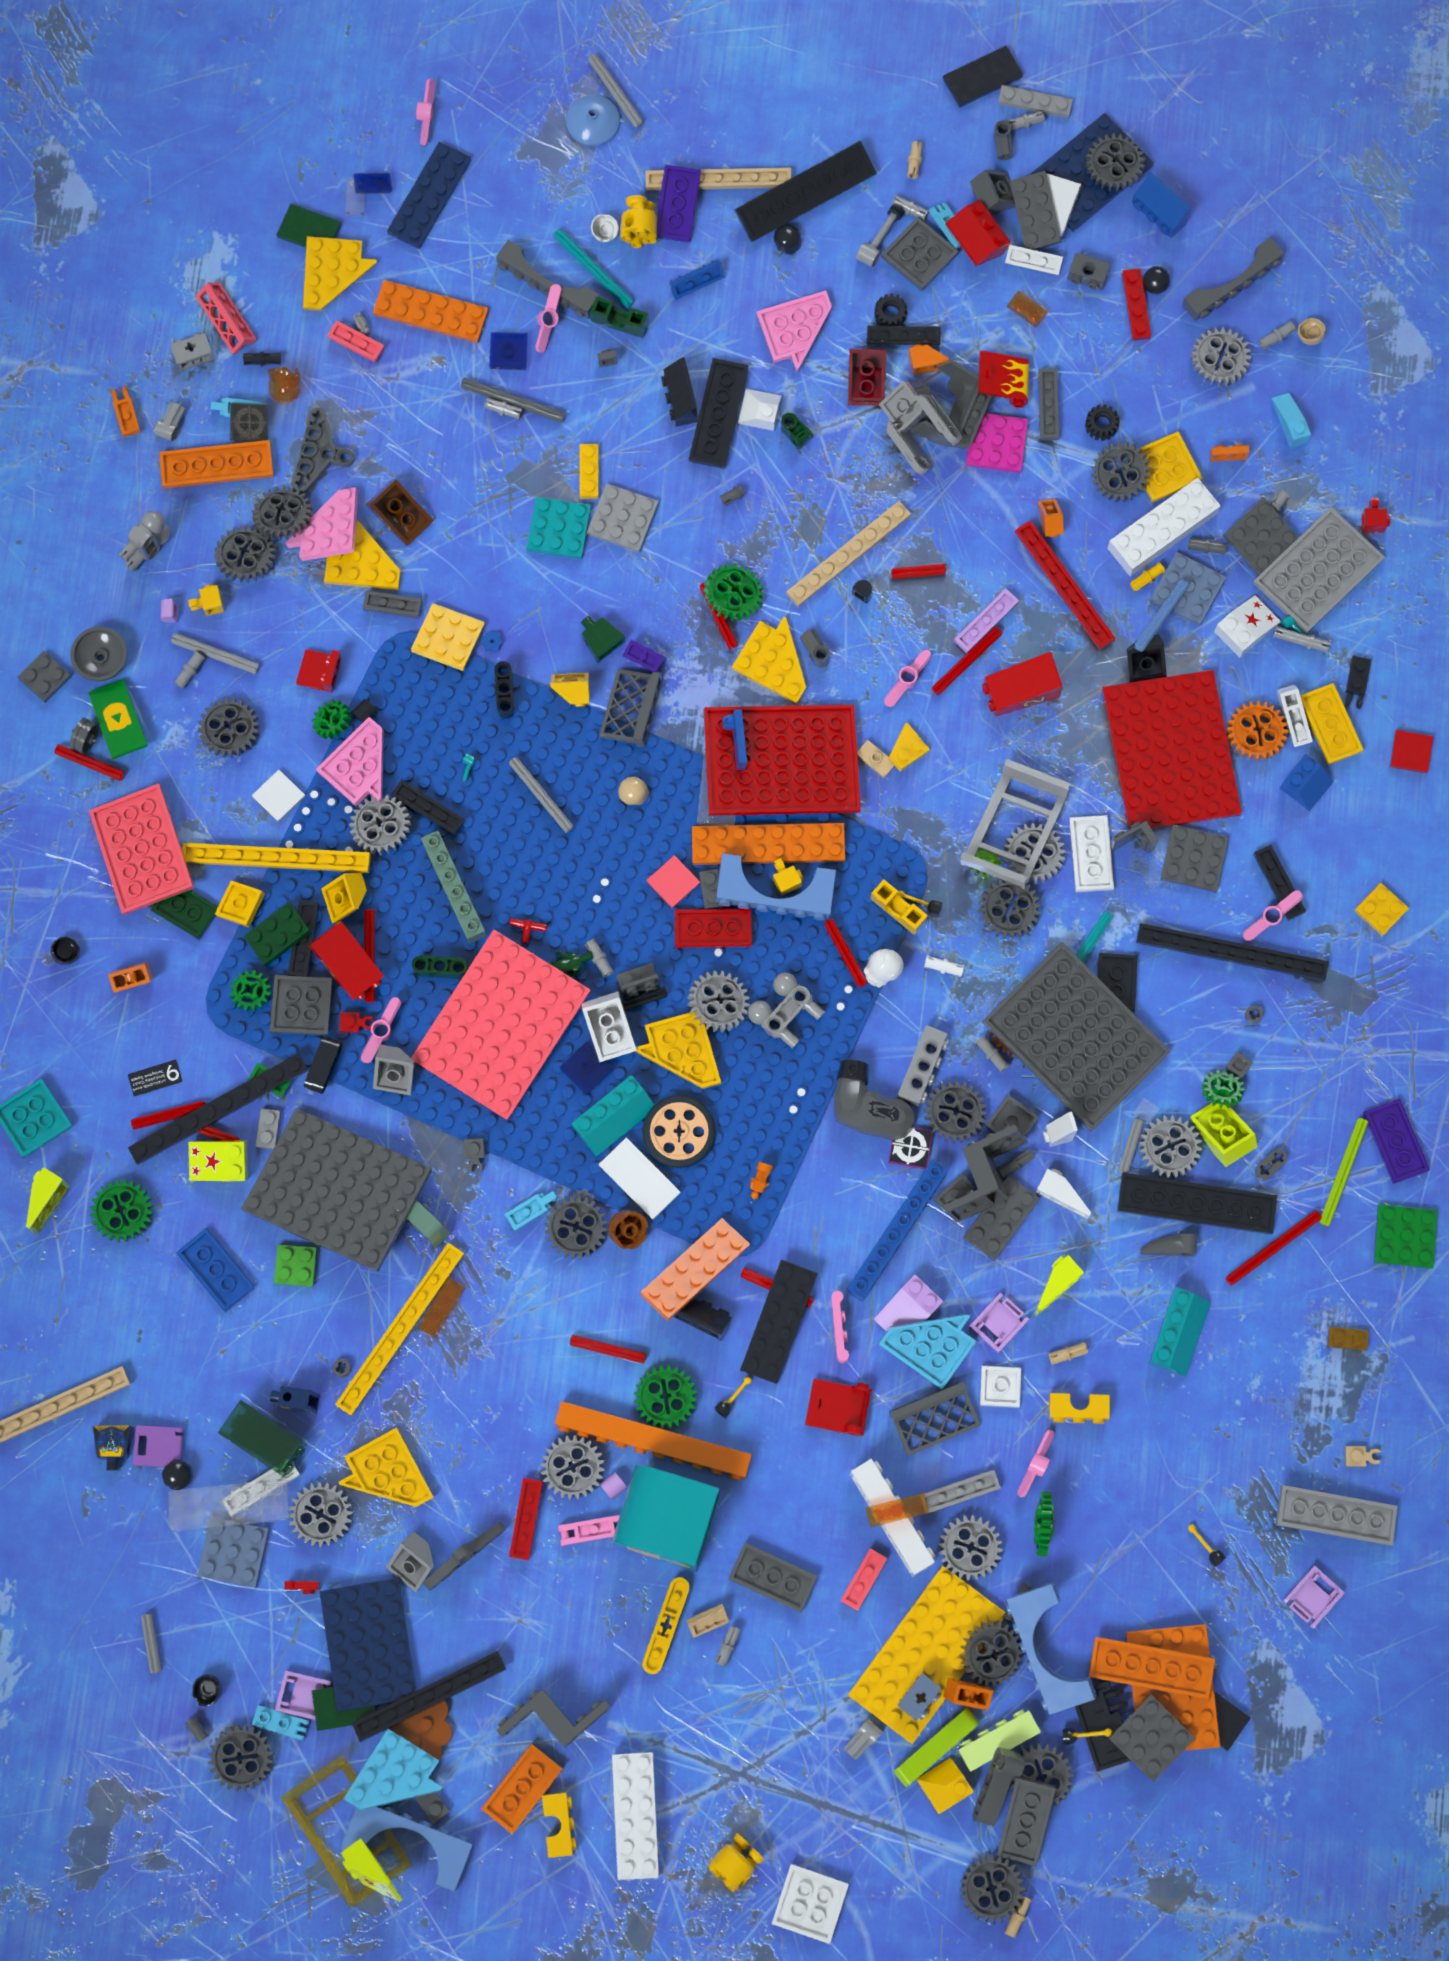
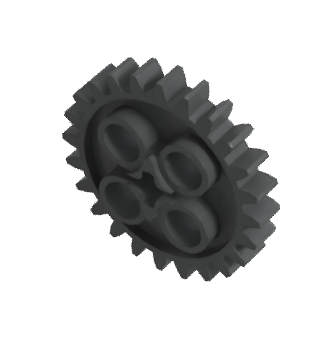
M1114 133L1111 138L1105 135L1104 141L1099 137L1098 144L1093 142L1092 148L1088 150L1089 154L1086 155L1085 167H1089L1087 174H1091L1090 179L1096 178L1095 185L1101 182L1102 189L1107 185L1109 191H1111L1112 187H1115L1116 192L1120 186L1123 190L1126 189V185L1132 187L1133 182L1137 183L1138 177L1142 176V171H1144L1145 158H1142L1144 152L1139 151L1140 145L1134 146L1135 140L1129 142V136L1122 139V134L1118 138L1115 137ZM1111 149H1116L1118 152H1112ZM1103 161V162H1105L1106 164H1105V165H1101V164H1099V162ZM1112 173H1119L1120 176H1115Z
M1126 441L1124 446L1117 442V447H1114L1112 443L1109 450L1104 447V454L1098 452L1101 458L1094 459L1097 466L1091 467L1096 471L1091 474L1093 478H1097L1092 481L1094 485H1098L1096 490H1102L1101 495L1103 497L1107 495L1108 500H1111L1114 496L1115 502H1118L1119 498L1125 502L1126 497L1133 500V494L1139 497L1138 491H1145L1143 484L1149 485L1146 478L1152 477L1147 473L1152 470L1150 466H1146L1150 463L1149 459H1145L1147 454L1145 452L1141 454L1142 449L1140 447L1136 449L1134 443L1129 447ZM1127 456H1131V461L1127 464H1124L1123 459ZM1116 457H1118L1119 464L1124 470L1123 475L1127 481V487L1124 486L1123 478L1119 474L1120 469L1116 463ZM1109 463H1114L1113 469L1106 471V466ZM1132 473H1137V478L1130 481L1129 476ZM1120 480L1119 486L1112 488L1113 481Z
M284 486L283 490L280 491L276 487V492L270 489L269 495L263 493L264 499H257L259 504H254L255 509L252 510L255 528L259 530L260 534L264 533L265 537L270 535L271 540L278 536L279 541H281L282 536H285L287 540L289 535L295 538L296 532L302 534L301 528L307 529L306 523H311L310 517H313L312 505L309 498H306V494H301L300 490L294 492V488L291 487L287 491L286 486Z
M241 526L239 531L234 527L233 533L228 530L226 531L227 537L221 535V541H217L216 554L214 556L217 567H220L221 573L225 572L226 578L231 575L232 581L239 578L240 583L243 579H246L247 583H249L250 578H253L254 581H257L256 576L264 578L263 572L269 573L268 567L273 568L272 561H275V548H273V542H270V536L265 537L264 533H258L256 528L254 531H251L250 526H248L247 530H244V527ZM231 557L236 558L235 560H229Z
M225 697L224 703L218 699V705L211 703V710L205 708L207 715L201 714L204 721H198L199 725L202 726L198 728V732L202 733L199 737L201 740H204L203 745L204 747L208 746L209 752L214 750L215 756L221 752L223 758L229 753L230 757L233 758V753L240 756L241 750L247 753V746L253 748L251 741L257 742L254 735H259L260 733L255 728H259L260 725L256 722L258 717L254 715V709L249 710L250 706L248 703L243 706L242 700L236 703V699L233 698L229 702L227 697ZM229 713H236L233 718H227ZM214 723H220L217 729L211 728ZM229 725L232 729L229 730L226 727ZM240 727L247 728L243 733L237 732ZM224 738H231L229 743H222Z
M999 879L998 885L992 883V889L986 888L987 894H982L981 896L985 901L979 902V905L983 907L979 909V913H984L980 920H986L984 927L991 926L990 933L995 930L996 937L1002 933L1003 939L1010 935L1011 940H1013L1014 934L1021 938V932L1027 935V928L1034 929L1032 923H1038L1036 917L1040 916L1041 912L1037 910L1041 908V905L1035 904L1039 901V897H1033L1036 891H1029L1031 885H1027L1025 889H1022L1018 885L1007 881L1003 883ZM1007 893L1010 899L1004 900L1000 897V894ZM1017 894L1018 897L1014 902L1013 908L1010 910L1005 923H1002L1001 921L1006 914L1007 908L1010 906L1014 895ZM1019 901H1025L1027 903V907L1021 908L1018 906L1017 903ZM998 909L1002 912V915L994 916L992 911ZM1015 917L1019 920V923L1014 925L1010 923L1009 919Z
M948 1081L947 1087L942 1083L940 1084V1090L936 1087L934 1088L935 1095L929 1094L928 1097L931 1100H926L925 1102L929 1107L924 1109V1112L929 1114L924 1119L930 1120L927 1127H934L931 1133L938 1132V1139L943 1135L945 1136V1142L951 1138L952 1144L955 1143L956 1139L963 1143L964 1137L970 1141L971 1135L977 1136L976 1130H982L980 1124H984L986 1120L981 1117L987 1115V1112L982 1110L986 1108V1105L980 1104L984 1098H977L979 1091L973 1093V1086L967 1089L966 1082L959 1086V1082L956 1081L954 1086H952V1083ZM944 1097H952L954 1103H946ZM963 1103H969L972 1106V1110L964 1109ZM954 1109H957V1115H953ZM939 1114L946 1115L948 1121L942 1122L939 1119ZM957 1121H964L966 1128H960L957 1125Z
M570 1196V1202L563 1198L562 1205L556 1202L557 1209L550 1208L553 1215L546 1216L550 1222L544 1224V1226L550 1227L549 1230L545 1231V1234L551 1235L547 1239V1242H554L551 1248L558 1247V1254L562 1250L565 1251V1258L570 1253L572 1259L575 1258V1254H578L579 1258L582 1259V1253L589 1257V1250L596 1253L595 1245L602 1246L599 1239L605 1240L606 1237L602 1235V1232H607L608 1230L602 1227V1225L607 1224V1221L601 1220L605 1216V1213H598L601 1207L594 1208L595 1201L588 1204L587 1197L582 1202L580 1196L577 1197L576 1201ZM567 1210H573L576 1213V1217L573 1220L566 1219L565 1212ZM589 1216L594 1219V1224L591 1227H586L583 1224L585 1217ZM560 1220L575 1225L577 1222L580 1228L592 1231V1234H587L581 1230L573 1232L572 1227L560 1224ZM566 1228L569 1231L568 1237L560 1238L558 1236L559 1229ZM577 1236H586L587 1243L579 1245L576 1242Z
M988 1620V1624L981 1622V1628L974 1625V1633L968 1631L969 1639L963 1638L967 1644L960 1646L965 1650L964 1653L960 1654L961 1657L965 1658L961 1664L967 1666L964 1672L970 1673L969 1678L975 1679L976 1683L980 1684L982 1682V1685L988 1686L990 1684L992 1687H995L996 1682L999 1685H1003V1679L1008 1682L1010 1681V1674L1016 1676L1013 1670L1015 1668L1020 1669L1017 1662L1023 1661V1659L1019 1658V1654L1023 1653L1022 1650L1018 1649L1020 1642L1017 1640L1020 1636L1013 1634L1015 1630L1013 1628L1008 1629L1009 1625L1005 1623L1001 1624V1622L996 1621L994 1624L991 1620ZM1000 1636L1001 1641L998 1645H996V1638ZM982 1643L983 1648L978 1652L977 1647ZM1005 1655L1006 1661L1004 1664H1001V1658ZM988 1662V1668L983 1671L984 1663Z
M236 1725L235 1731L228 1727V1734L221 1731L222 1739L214 1738L218 1744L210 1745L214 1749V1753H208L209 1756L213 1757V1760L209 1761L208 1764L214 1765L210 1772H217L214 1779L221 1778L222 1780L219 1785L222 1786L227 1783L228 1790L234 1785L236 1792H238L240 1786L243 1791H247V1785L251 1789H255L254 1782L261 1785L260 1778H268L265 1771H272L268 1764L274 1763L273 1760L269 1759V1756L273 1755L274 1752H268V1749L272 1746V1744H265L268 1737L260 1738L262 1731L255 1734V1727L248 1731L247 1725H244L242 1730H240L239 1725ZM251 1740L254 1742L255 1748L252 1752H247L245 1744ZM228 1744H233L235 1748L232 1755H227L225 1752V1747ZM240 1753L245 1756L259 1754L258 1758L242 1760V1764L240 1761L223 1762L226 1758L239 1757ZM251 1761H255L257 1764V1769L253 1773L249 1772L247 1768L248 1763ZM231 1764L237 1767V1772L233 1776L227 1772V1768Z
M1040 1743L1037 1744V1749H1034L1030 1744V1751L1028 1752L1022 1748L1024 1754L1021 1757L1024 1759L1025 1765H1032L1034 1771L1031 1775L1022 1773L1020 1777L1041 1782L1039 1779H1036L1038 1772L1034 1760L1037 1759L1041 1772L1047 1775L1044 1777L1045 1784H1048L1052 1778L1059 1780V1786L1055 1790L1053 1802L1060 1805L1059 1798L1066 1800L1064 1792L1071 1793L1067 1786L1074 1785L1069 1780V1778L1074 1777V1774L1068 1773L1073 1767L1072 1765H1066L1069 1759L1061 1758L1063 1756L1062 1751L1056 1754L1057 1748L1055 1746L1052 1750H1049L1047 1743L1044 1749L1041 1748ZM1046 1758L1053 1761V1766L1050 1769L1042 1767V1761ZM1013 1776V1779H1012V1781H1014V1783H1015L1016 1776Z
M991 1855L990 1861H987L983 1856V1863L975 1860L976 1867L968 1865L971 1872H963L967 1879L960 1880L965 1885V1887L959 1888L961 1892L965 1893L960 1899L967 1900L963 1906L965 1908L971 1907L968 1913L972 1915L976 1912L975 1918L977 1920L983 1916L984 1923L987 1922L988 1918H990L992 1924L995 1923L996 1918L1003 1923L1004 1916L1010 1920V1912L1015 1915L1017 1914L1014 1909L1015 1907L1022 1908L1018 1901L1025 1900V1897L1020 1894L1026 1891L1024 1887H1020L1025 1881L1024 1879H1018L1021 1876V1872L1014 1873L1016 1865L1014 1864L1009 1867L1010 1861L1008 1859L1003 1864L1001 1856H999L997 1861H995L993 1855ZM987 1872H990L992 1884L994 1885V1887L998 1888L995 1890V1895L999 1904V1907L997 1908L994 1904L993 1895L990 1891H988L991 1889L986 1875ZM998 1872L1005 1874V1878L1001 1882L995 1881L994 1878ZM979 1877L985 1879V1884L982 1887L975 1886V1881ZM1003 1892L1010 1893V1899L1007 1902L1000 1901V1895ZM985 1897L991 1900L990 1905L986 1908L980 1905L981 1900Z

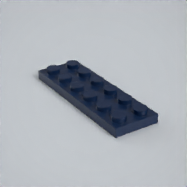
M438 142L390 224L387 233L420 249L468 167L471 157Z

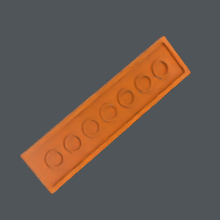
M844 823L692 826L693 865L720 864L722 853L741 856V864L774 863L775 860L780 858L783 863L845 862Z

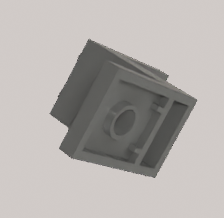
M1015 1124L1007 1125L997 1133L987 1134L984 1139L970 1142L967 1144V1147L962 1148L978 1190H971L959 1199H951L948 1201V1204L943 1206L945 1212L956 1223L1009 1199L993 1158L1028 1143L1025 1134Z
M536 1690L528 1697L530 1701L527 1704L521 1703L513 1710L515 1714L511 1718L506 1716L497 1724L499 1728L496 1731L501 1737H505L534 1711L563 1747L566 1748L605 1714L611 1706L606 1700L603 1702L597 1701L591 1707L593 1711L587 1716L586 1714L581 1715L575 1721L577 1725L574 1726L544 1690Z

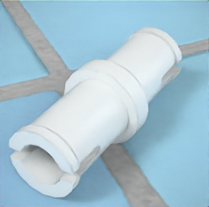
M928 955L924 964L925 968H931L940 971L942 974L946 972L959 977L962 976L964 965L949 962L945 958L941 960Z

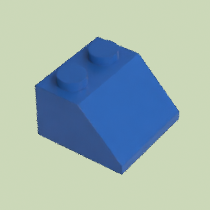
M1305 754L1283 781L1280 789L1310 811L1333 781L1318 762Z

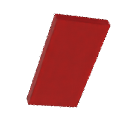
M751 909L675 910V948L752 947Z

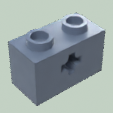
M921 1673L897 1707L915 1721L918 1718L923 1720L929 1712L927 1709L928 1705L931 1702L935 1704L942 1695L939 1693L941 1688ZM922 1693L925 1694V1696H924V1700H926L925 1703L920 1702V1703L918 1704V1703L916 1702V1701H917L916 1694H918V1695H920V1694H922Z

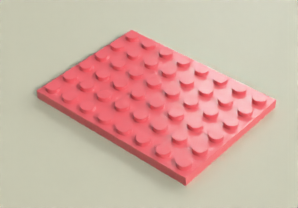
M493 930L411 1059L508 1121L591 990L501 933Z

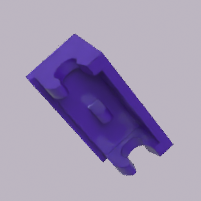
M632 639L622 655L648 670L658 673L660 672L661 664H664L666 661L663 655Z

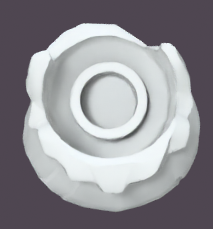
M880 949L870 955L864 973L866 980L871 985L881 987L886 985L888 981L895 980L901 975L904 963L897 952L891 949Z

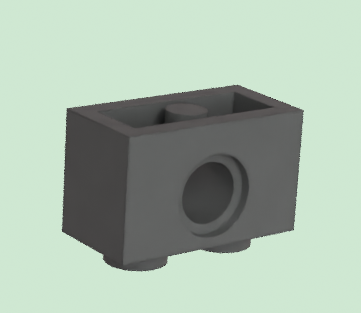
M1075 253L1067 280L1074 284L1086 285L1094 290H1102L1110 263ZM1085 271H1090L1092 274H1091V275H1087V274H1085L1084 272H1085Z

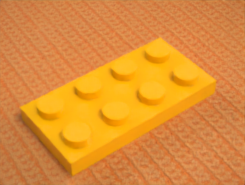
M1334 683L1300 695L1306 718L1327 765L1364 751Z

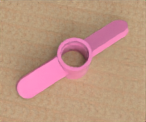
M434 79L427 80L424 102H418L416 109V120L422 121L420 144L424 146L428 140L429 125L433 117L436 87Z
M558 284L551 286L545 310L540 311L537 315V322L541 326L536 343V351L539 353H543L546 350L551 327L558 323L559 318L556 311L562 288ZM545 312H549L552 315L553 321L551 325H546L543 322Z
M929 650L922 651L911 666L903 667L900 670L898 682L884 698V704L887 707L894 706L907 689L916 685L918 674L932 657ZM904 673H911L915 679L912 682H905L901 676Z
M1296 890L1276 906L1267 907L1264 910L1263 916L1243 932V938L1246 941H1251L1269 926L1278 925L1282 920V915L1303 899L1302 893ZM1270 909H1275L1280 914L1279 920L1275 923L1268 922L1265 917L1266 912Z
M392 998L381 1019L372 1024V1035L361 1054L362 1062L370 1063L381 1042L387 1041L391 1037L390 1024L401 1005L399 998ZM379 1025L388 1027L387 1034L382 1037L376 1036L374 1033Z
M1049 1429L1046 1431L1017 1491V1495L1021 1498L1025 1497L1035 1476H1043L1050 1462V1459L1046 1458L1045 1454L1054 1438L1053 1430Z

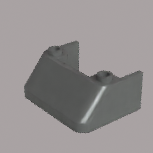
M951 359L938 364L936 368L950 377L948 389L957 398L949 418L961 433L962 439L955 446H952V443L946 439L943 433H940L935 425L927 421L912 425L910 429L932 443L965 449L972 445L992 395L978 393L979 376Z

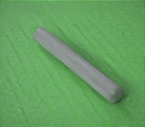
M597 54L590 56L589 63L635 128L641 126L643 120Z
M174 633L171 638V642L175 645L194 652L196 651L199 654L256 674L259 670L258 663L177 633Z
M518 757L509 761L510 766L565 833L571 831L573 824Z

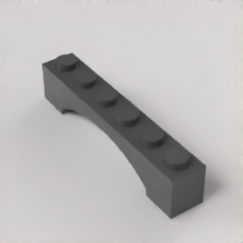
M1271 237L1256 247L1254 261L1239 277L1214 289L1200 290L1198 287L1184 297L1182 306L1195 322L1200 318H1206L1214 308H1220L1228 298L1233 299L1236 297L1241 289L1249 288L1255 279L1263 278L1271 268L1275 269L1281 265L1284 252Z
M507 240L496 256L497 265L501 270L509 271L516 279L524 280L534 290L539 289L548 298L551 286L556 283L541 276L528 264L524 258L523 248ZM559 285L562 288L559 304L564 308L572 309L577 316L589 319L596 296L600 297V295L586 286L583 288H570Z

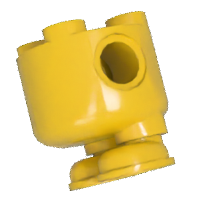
M641 195L627 197L625 202L630 209L624 211L621 215V240L631 244L633 248H640L644 244L656 243L657 216L654 211L655 204L650 201L647 202V198Z
M738 1833L734 1837L735 1843L724 1845L709 1861L707 1866L718 1879L721 1876L724 1878L722 1882L732 1893L735 1890L738 1891L753 1875L754 1869L757 1867L756 1864L765 1861ZM751 1848L749 1851L750 1858H745L741 1853Z

